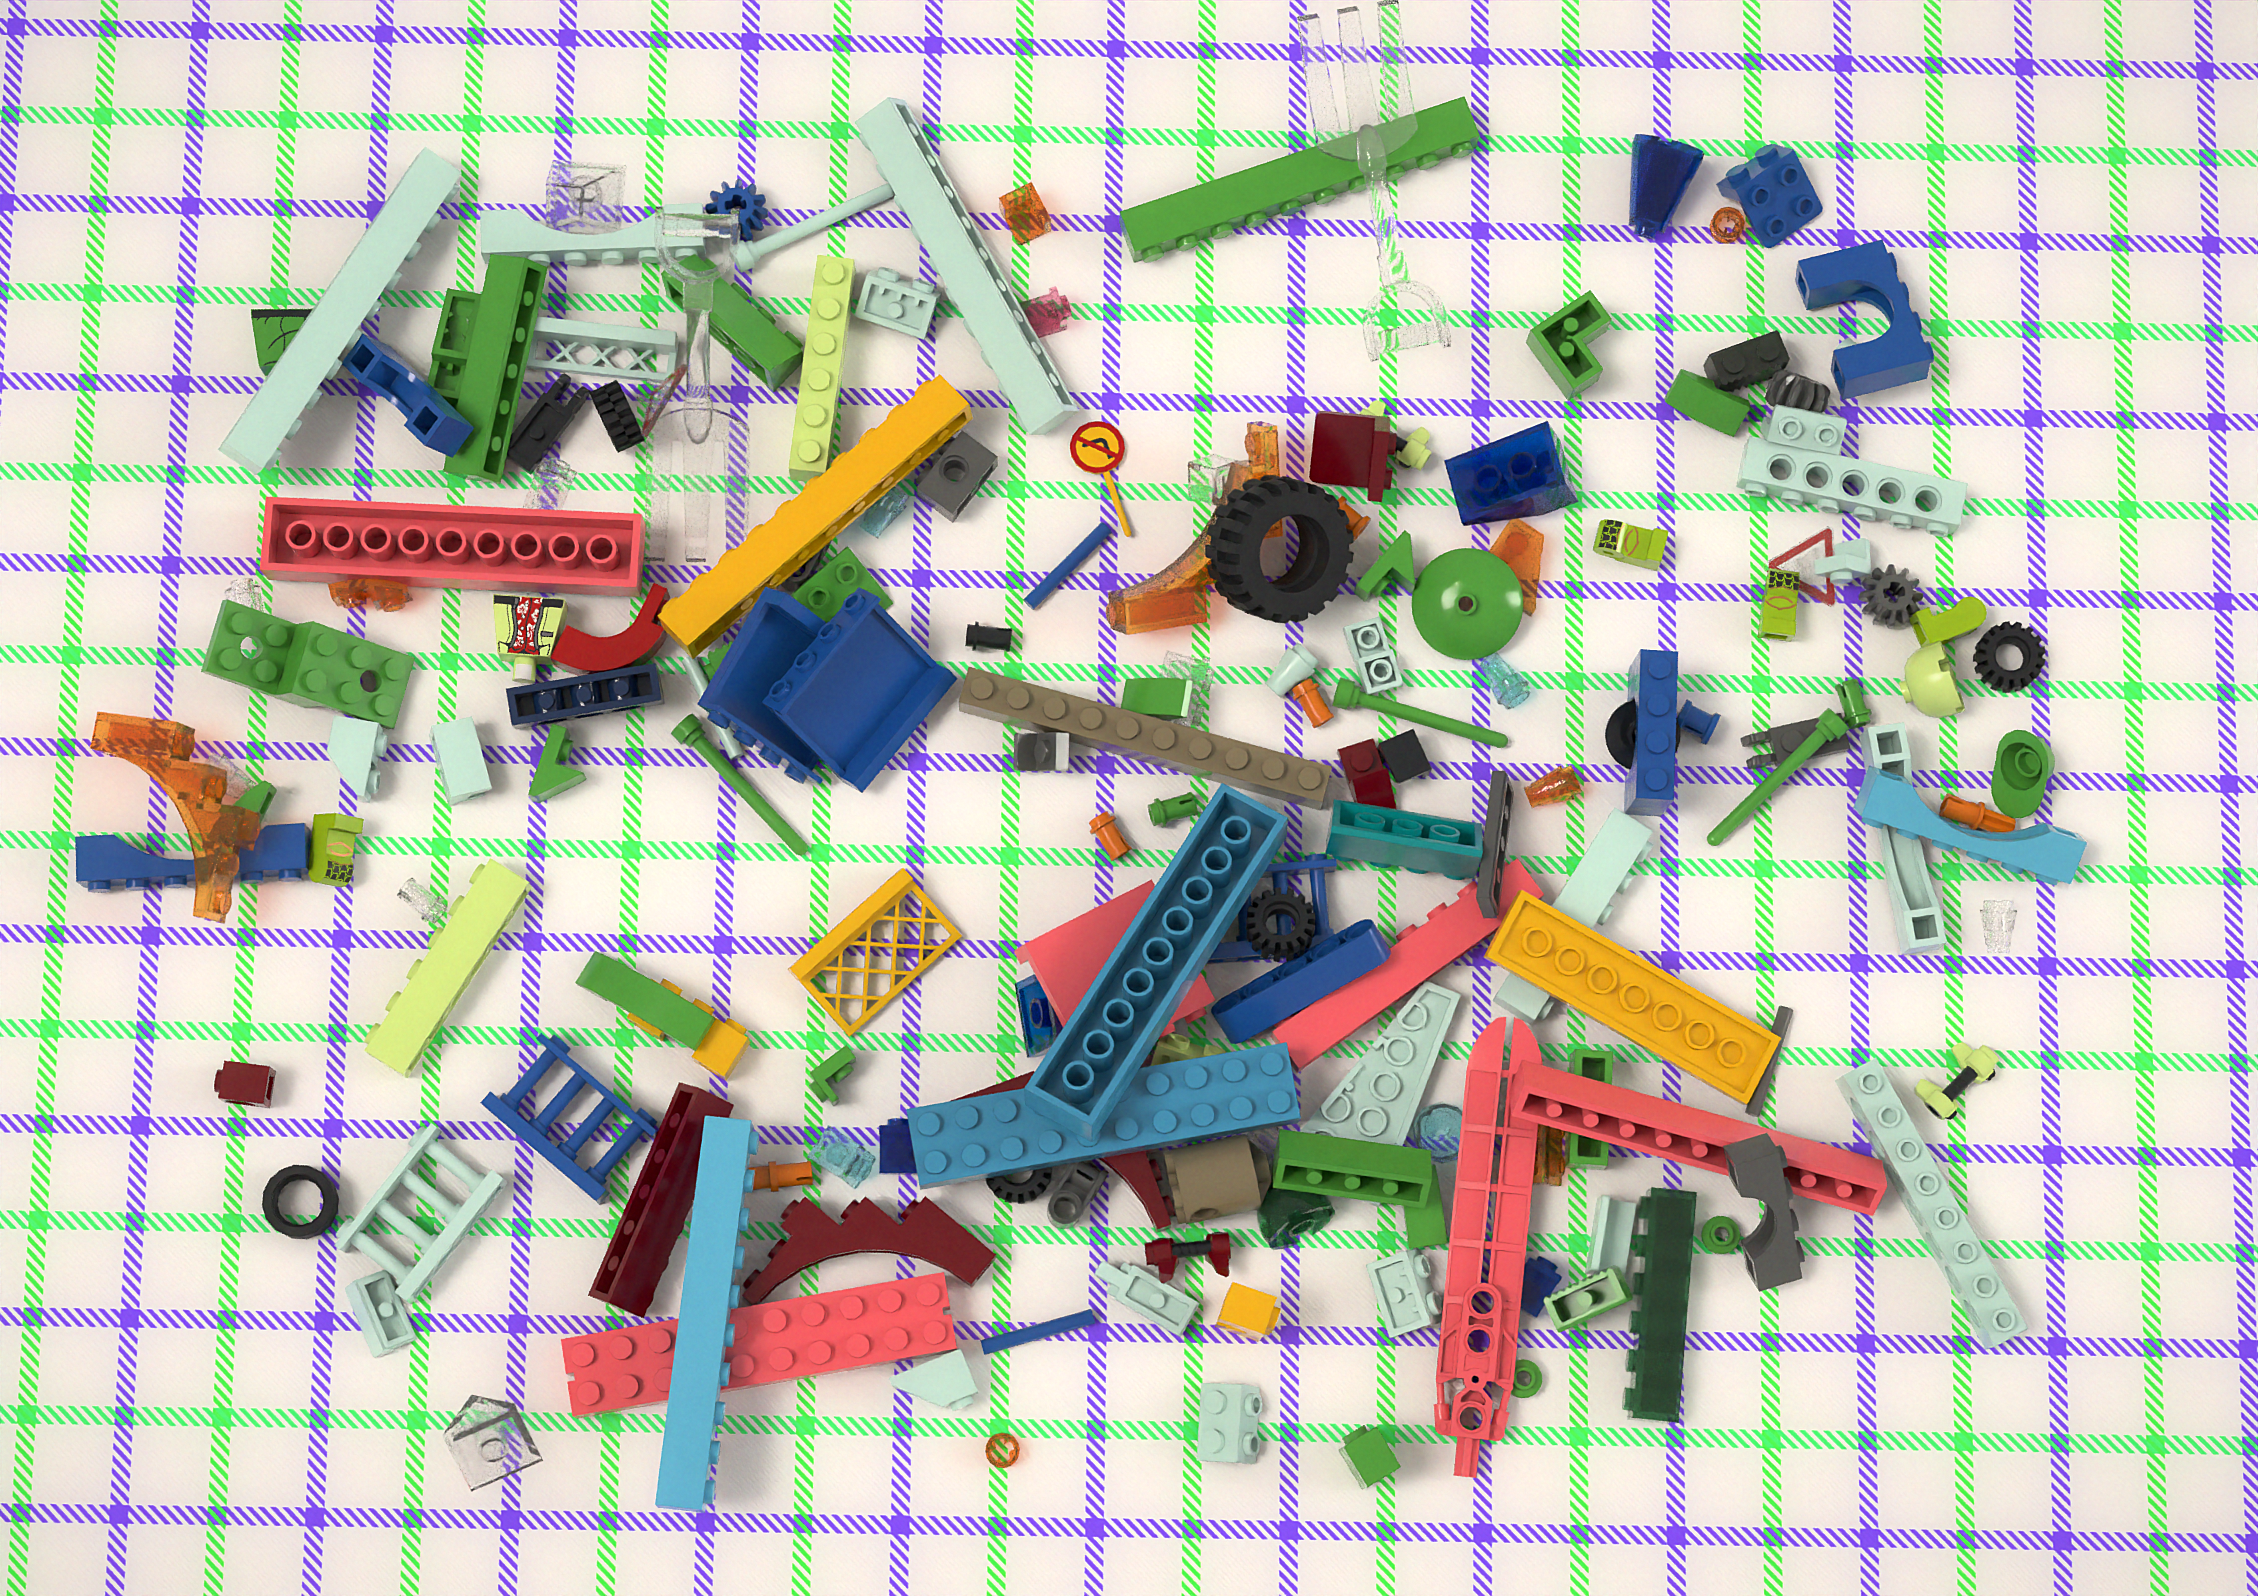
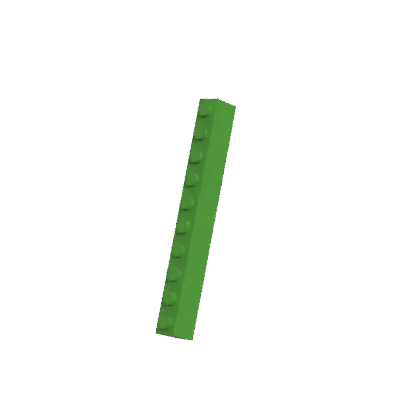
M1465 96L1120 211L1119 224L1133 262L1143 260L1144 263H1149L1162 258L1164 252L1178 248V251H1186L1197 246L1200 240L1212 237L1214 240L1222 239L1232 234L1233 229L1245 225L1248 228L1260 226L1268 221V217L1280 213L1282 216H1290L1302 210L1304 205L1316 202L1317 205L1326 204L1334 200L1337 194L1349 190L1350 193L1364 191L1371 186V183L1384 179L1385 182H1391L1404 176L1405 171L1417 167L1419 170H1427L1439 164V160L1453 156L1454 159L1463 158L1471 154L1474 148L1477 147L1480 135Z

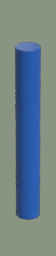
M1101 522L1023 599L1026 605L1034 610L1112 533L1111 530Z
M1088 1309L980 1340L984 1355L1092 1325L1095 1324L1092 1310Z

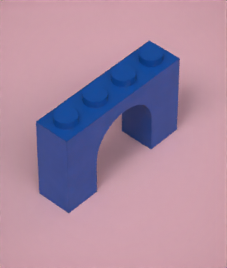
M1883 240L1798 260L1795 282L1806 310L1843 301H1862L1879 309L1885 315L1890 325V328L1882 336L1874 340L1833 351L1830 370L1842 400L1927 379L1930 363L1934 362L1932 346L1929 341L1924 342L1921 335L1920 317L1916 311L1912 312L1909 306L1908 288L1905 282H1900L1897 277L1895 256L1892 252H1887Z
M1640 649L1628 669L1627 701L1635 699L1636 738L1632 767L1625 777L1624 813L1627 815L1661 817L1674 800L1678 651Z

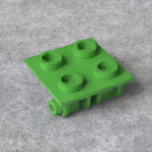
M848 546L791 594L795 600L826 623L830 622L841 609L844 600L854 593L858 587L878 596L881 599L878 604L884 610L893 604L892 600Z

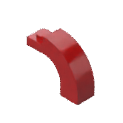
M653 583L635 621L629 628L617 635L596 637L566 625L551 656L554 666L571 674L582 676L644 665L659 651L668 637L663 627L657 625L660 621L658 615L670 599L668 589Z

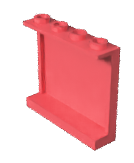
M1152 879L1023 944L1014 951L1020 965L1027 961L1031 965L1063 1028L1154 889L1155 884ZM1201 972L1158 1039L1175 1031L1176 1028L1173 1023L1184 1018L1186 1023L1189 1024L1208 1014L1204 1007L1216 1000Z

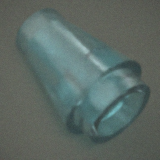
M893 487L867 509L864 520L859 527L874 537L879 538L881 533L907 508L905 503L909 496Z
M1496 652L1489 655L1480 663V667L1484 671L1499 705L1503 704L1509 710L1518 706L1529 697L1531 692L1527 687L1528 681L1505 662L1499 653Z

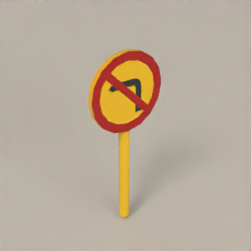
M1102 421L1088 422L1079 427L1072 435L1070 442L1071 458L1076 466L1084 472L1095 475L1103 474L1123 532L1126 537H1130L1132 532L1110 471L1115 469L1123 459L1125 452L1124 439L1119 430L1109 423Z

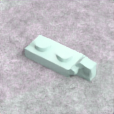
M1102 1260L1094 1274L1110 1284L1106 1293L1113 1296L1114 1300L1178 1337L1182 1336L1200 1304L1168 1284H1162L1159 1279L1135 1265L1130 1266L1123 1262L1118 1270Z

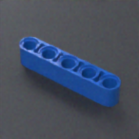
M1371 919L1361 920L1306 950L1302 956L1299 957L1297 955L1293 960L1281 964L1224 996L1213 1005L1211 1013L1231 1044L1241 1043L1380 966L1389 958L1391 950Z

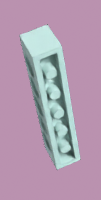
M1750 436L1744 445L1736 483L1737 488L1745 489L1744 492L1750 496L1765 497L1769 494L1781 497L1782 502L1791 505H1802L1803 502L1815 504L1817 509L1823 512L1838 513L1839 510L1853 513V516L1860 520L1874 521L1875 518L1890 521L1889 524L1893 527L1909 529L1912 526L1926 529V533L1938 537H1945L1948 534L1953 535L1960 526L1968 483L1841 455L1769 442L1766 439ZM1779 466L1783 468L1787 474V479L1778 480L1774 478L1770 473V467ZM1815 474L1819 476L1823 482V487L1815 488L1809 485L1806 475ZM1842 483H1854L1859 489V495L1851 496L1847 494L1843 489ZM1879 491H1890L1895 497V503L1888 504L1883 502L1879 496ZM1924 498L1928 500L1931 505V511L1924 512L1916 506L1915 499Z

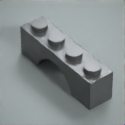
M1767 1133L1723 1146L1729 1179L1739 1195L1744 1198L1758 1199L1765 1204L1764 1214L1759 1225L1750 1235L1741 1240L1748 1275L1759 1292L1802 1279L1800 1263L1805 1262V1257L1800 1242L1795 1240L1794 1232L1799 1231V1224L1794 1210L1789 1207L1788 1200L1793 1199V1191L1788 1178L1784 1177L1783 1168L1788 1167V1163L1782 1146H1775Z

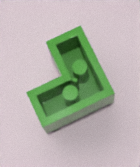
M1591 290L1532 328L1525 342L1568 401L1596 383L1603 371V367L1586 345L1606 333L1612 319Z

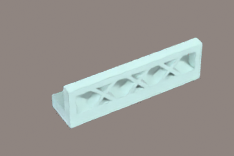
M537 316L526 367L527 369L669 384L675 378L679 339L676 331ZM538 341L554 343L561 353L550 361L537 360ZM562 344H570V346L565 349ZM580 346H588L593 349L597 357L587 365L577 364L570 354ZM598 348H607V350L602 353ZM617 350H625L633 357L634 361L624 369L614 368L606 358ZM635 352H644V353H643L641 356L638 357V355H637ZM653 354L669 355L667 373L651 372L643 362ZM564 358H566L570 363H565V362H560V361H562ZM603 362L606 365V367L597 365ZM640 366L643 371L634 370V369H635L636 367Z

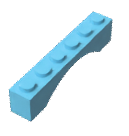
M1869 766L1853 807L1862 817L1861 821L1872 827L1883 829L1884 824L1897 828L1896 832L1912 840H1918L1920 835L1932 839V845L1952 852L1954 847L1966 850L1968 857L1980 862L1987 863L1988 859L1991 858L2002 862V868L2017 874H2022L2025 869L2037 873L2035 877L2038 880L2051 885H2057L2058 880L2071 884L2087 845V842L2078 833L2044 822L2026 829L2008 832H1982L1961 827L1943 819L1929 809L1905 777L1873 766Z

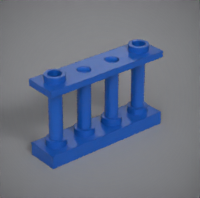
M1327 854L1304 856L1305 861L1269 864L1261 877H1272L1273 892L1274 888L1281 887V894H1287V876L1310 874L1313 913H1315V930L1309 949L1335 935L1334 929L1330 928L1325 873L1335 872L1337 861L1336 859H1327ZM1251 894L1238 913L1239 936H1236V942L1221 943L1220 941L1206 964L1274 959L1272 954H1269L1267 959L1261 957V950L1259 949L1255 952L1252 949V941L1248 942L1246 921L1249 906L1252 907ZM1275 914L1277 933L1274 934H1290L1292 932L1291 917L1285 914Z
M540 1033L536 1039L546 1050L507 1095L502 1093L498 1098L490 1091L480 1103L600 1205L610 1194L603 1187L607 1182L605 1177L644 1132L655 1139L658 1131L653 1127L658 1122L641 1107L635 1113L567 1055L571 1048L553 1034L548 1039ZM559 1059L575 1074L536 1119L532 1117L526 1122L516 1113L521 1108L518 1104L554 1062ZM585 1084H589L604 1098L565 1143L560 1142L557 1147L545 1138L549 1133L547 1128ZM616 1107L632 1123L595 1167L589 1166L584 1171L574 1163L578 1157L576 1153Z

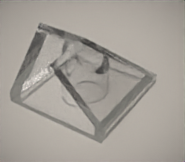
M553 160L546 180V227L570 234L584 235L611 233L621 230L626 165Z
M471 1395L442 1435L471 1492L543 1461L542 1455L515 1403Z

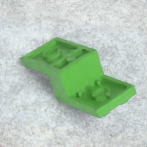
M226 599L222 600L201 672L303 708L323 706L360 720L377 722L386 729H394L415 658L314 621L295 624ZM246 637L253 639L257 645V652L251 659L245 657L241 652V643ZM365 671L372 673L376 680L375 688L371 692L365 691L360 684L361 675Z

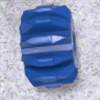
M739 178L735 181V188H730L729 184L723 181L721 183L723 193L712 190L710 198L713 202L705 205L706 213L711 215L707 219L710 228L718 227L717 236L719 238L725 237L730 232L733 243L738 241L739 234H744L745 238L750 241L753 238L751 229L756 231L764 229L761 219L768 217V209L762 207L766 203V198L763 194L756 195L757 188L753 183L743 189L742 180ZM735 207H742L737 216L731 214L734 212Z

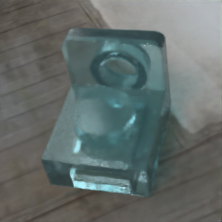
M829 1125L807 1156L814 1163L840 1178L853 1189L858 1188L860 1183L869 1176L872 1165L876 1161V1157L864 1147Z

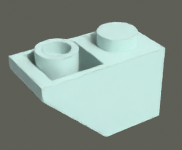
M334 715L327 753L362 802L370 803L371 793L376 794L379 788L381 774L380 771H376L379 756H385L388 735L383 734L384 730L377 722Z

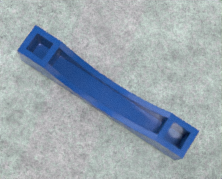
M305 823L266 825L251 839L234 849L215 856L192 860L167 859L150 855L126 844L114 834L76 836V882L84 888H88L90 893H106L111 891V886L126 885V890L142 891L148 890L149 884L164 883L165 888L187 887V882L202 881L204 886L225 885V879H240V883L257 884L264 882L263 877L278 876V880L284 882L302 880V875L309 874L311 830Z

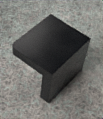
M1414 729L1379 743L1377 747L1382 764L1387 762L1397 784L1417 776H1421V778L1427 777L1432 770Z

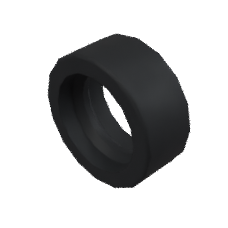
M292 1165L279 1170L269 1179L263 1191L262 1208L266 1220L276 1231L292 1239H309L321 1235L332 1225L338 1213L339 1197L335 1185L326 1174L309 1165ZM296 1180H308L316 1184L323 1196V1207L318 1217L312 1222L303 1225L292 1224L286 1221L280 1214L278 1199L282 1189L290 1182Z

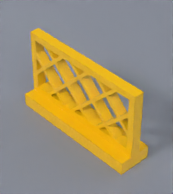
M901 868L787 970L804 986L845 1034L850 1037L962 935L918 887L904 868ZM910 891L921 902L920 918L899 917V901ZM894 906V916H883ZM926 908L935 919L925 918ZM877 920L893 921L892 943L870 942L871 926ZM898 921L920 922L919 945L897 943ZM925 923L941 924L950 936L939 946L924 945ZM866 931L865 942L855 941L860 935H862ZM849 945L865 946L864 968L842 967L843 951ZM870 946L892 948L891 970L869 969ZM897 948L918 949V965L913 970H896ZM923 949L934 950L923 960ZM838 956L837 967L827 966ZM821 970L837 971L836 994L820 993L810 980ZM842 972L864 973L862 995L840 994ZM869 973L890 974V988L884 996H867ZM895 975H906L895 985ZM824 997L835 998V1009ZM840 998L862 999L861 1016L850 1026L839 1014ZM867 1000H878L866 1011Z

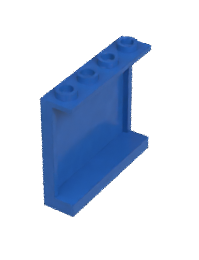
M765 587L697 705L709 712L707 719L723 729L730 727L734 730V739L750 748H753L754 745L761 750L758 754L761 758L773 765L778 766L780 763L786 767L784 774L801 784H804L805 780L821 784L823 779L812 772L819 758L762 701L769 694L772 685L781 680L792 667L795 658L818 636L819 630L826 622L789 594Z
M858 587L854 593L844 600L841 609L830 622L821 627L818 636L808 648L795 658L792 667L781 680L772 685L769 694L762 703L843 783L863 793L958 678L949 669L937 664L878 604L881 600L878 596Z

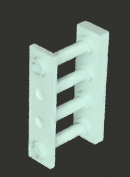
M432 1123L427 1129L422 1126L415 1132L408 1143L411 1149L354 1220L349 1218L342 1224L336 1233V1237L339 1240L334 1245L344 1253L354 1245L397 1278L396 1283L399 1287L395 1293L410 1304H413L508 1183L492 1169L487 1175L484 1173L479 1175L435 1140L442 1131ZM425 1153L470 1187L468 1191L472 1194L463 1206L459 1203L454 1205L411 1171ZM401 1183L446 1217L444 1222L448 1225L439 1236L436 1234L429 1235L387 1202ZM377 1214L421 1247L420 1252L423 1254V1257L415 1267L411 1264L408 1266L404 1265L363 1233Z

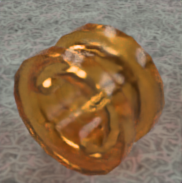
M1732 207L1719 209L1710 222L1709 230L1711 236L1720 243H1733L1739 238L1744 229V217L1740 211ZM1722 218H1727V222L1731 219L1735 223L1731 233H1727V228H1725L1724 232L1719 228Z
M1007 1433L993 1435L988 1440L985 1448L986 1457L990 1464L1003 1469L1016 1463L1020 1452L1017 1440ZM1001 1439L1004 1440V1444L1009 1441L1014 1448L1009 1452L1010 1459L1005 1462H1001V1457L995 1460L991 1454L996 1449L995 1442Z

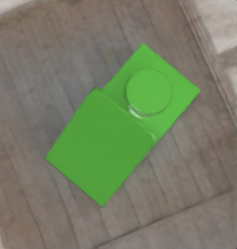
M1406 530L1401 533L1356 584L1354 594L1364 602L1372 594L1378 598L1391 583V580L1387 578L1388 576L1392 577L1409 593H1413L1415 577L1411 535Z
M552 723L528 793L533 802L541 803L587 779L583 772L561 765L562 761L567 762L569 760L574 741L569 740L571 735L565 727Z

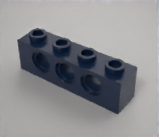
M656 663L506 688L511 724L515 729L665 704L660 671Z

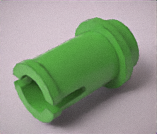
M1858 679L1842 682L1843 686L1837 684L1834 687L1845 714L1843 722L1845 724L1848 723L1850 729H1856L1871 722L1869 716L1872 714V711L1866 708L1858 685Z
M1192 792L1162 801L1156 798L1154 803L1148 804V813L1153 826L1160 825L1164 828L1168 822L1198 815L1196 802L1192 801L1194 799Z

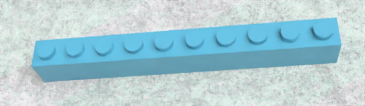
M705 1116L655 1499V1505L658 1508L705 1513L706 1504H713L716 1481L709 1479L711 1464L718 1465L721 1442L714 1441L716 1425L723 1426L726 1406L725 1402L719 1401L721 1386H728L730 1363L724 1362L726 1347H733L735 1337V1324L729 1323L731 1308H738L740 1285H734L736 1269L742 1270L744 1265L745 1247L739 1246L741 1231H747L749 1225L750 1208H744L745 1193H752L754 1186L755 1170L749 1169L750 1154L757 1155L759 1146V1132L753 1131L754 1126L751 1120Z

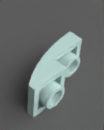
M1380 616L1344 626L1343 632L1367 696L1403 686L1393 649L1389 648Z

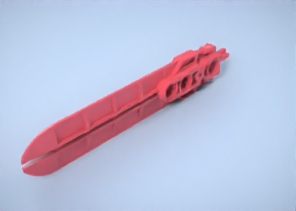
M1506 1017L1496 1018L1479 1035L1470 1053L1466 1070L1435 1379L1437 1404H1434L1435 1431L1440 1435L1457 1437L1453 1476L1477 1478L1480 1439L1501 1440L1504 1437L1510 1414L1506 1410L1514 1383L1538 1123L1511 1116L1509 1090L1522 1060L1543 1065L1541 1052L1533 1033L1523 1020L1515 1017L1509 1070L1502 1069ZM1501 1078H1508L1503 1127H1497ZM1495 1135H1502L1497 1184H1490ZM1489 1192H1496L1492 1242L1485 1241ZM1484 1249L1491 1250L1488 1284L1480 1283ZM1478 1292H1485L1492 1298V1309L1486 1314L1477 1313L1472 1307V1297ZM1475 1330L1483 1331L1489 1338L1488 1348L1483 1352H1474L1468 1346V1336ZM1473 1376L1477 1378V1383L1472 1382ZM1458 1378L1462 1379L1465 1388L1452 1399L1450 1419L1449 1403L1445 1404L1444 1382ZM1486 1382H1494L1504 1389L1499 1409L1494 1410L1492 1421L1493 1401L1483 1390ZM1467 1407L1476 1408L1481 1414V1423L1474 1430L1465 1429L1460 1422L1461 1412Z

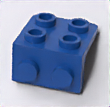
M1776 144L1763 146L1755 152L1753 159L1746 164L1731 168L1726 173V178L1716 184L1723 197L1739 201L1760 244L1766 248H1772L1818 216L1823 209L1795 151Z

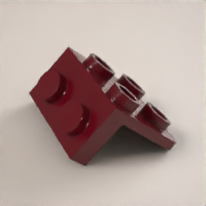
M1319 411L1315 416L1309 471L1310 480L1314 483L1367 488V501L1382 502L1383 490H1390L1393 468L1386 467L1387 455H1394L1397 433L1390 432V417Z

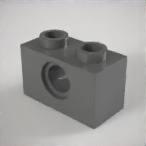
M963 430L956 438L951 437L942 445L938 452L941 455L940 459L933 467L927 465L916 480V483L919 484L917 486L918 498L952 523L998 466V456ZM950 468H959L965 473L961 480L955 482L946 479L944 474Z

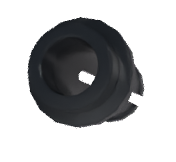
M975 621V625L967 624L965 646L972 647V651H976L977 647L1010 652L1012 628L979 626L977 621Z

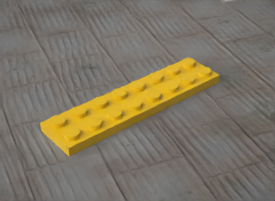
M1523 890L1517 892L1483 956L1485 959L1742 1105L1748 1104L1781 1040V1037Z

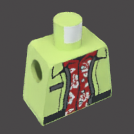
M493 594L498 656L501 661L514 662L512 681L525 684L535 683L536 665L553 664L551 656L563 633L569 607L565 599Z

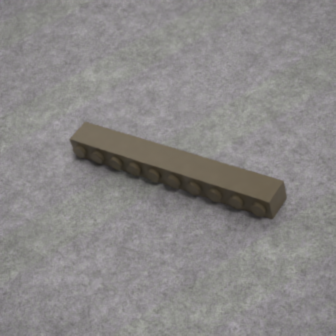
M968 667L959 698L960 712L1036 733H1069V742L1214 782L1224 783L1225 785L1316 810L1321 808L1332 766L972 667Z

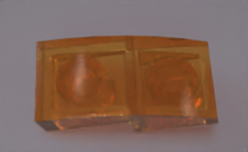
M354 579L328 584L331 598L336 606L343 605L346 609L361 606L365 603V599L371 598L377 611L383 609L384 612H394L403 609L406 606L405 603L414 601L407 585L394 581Z

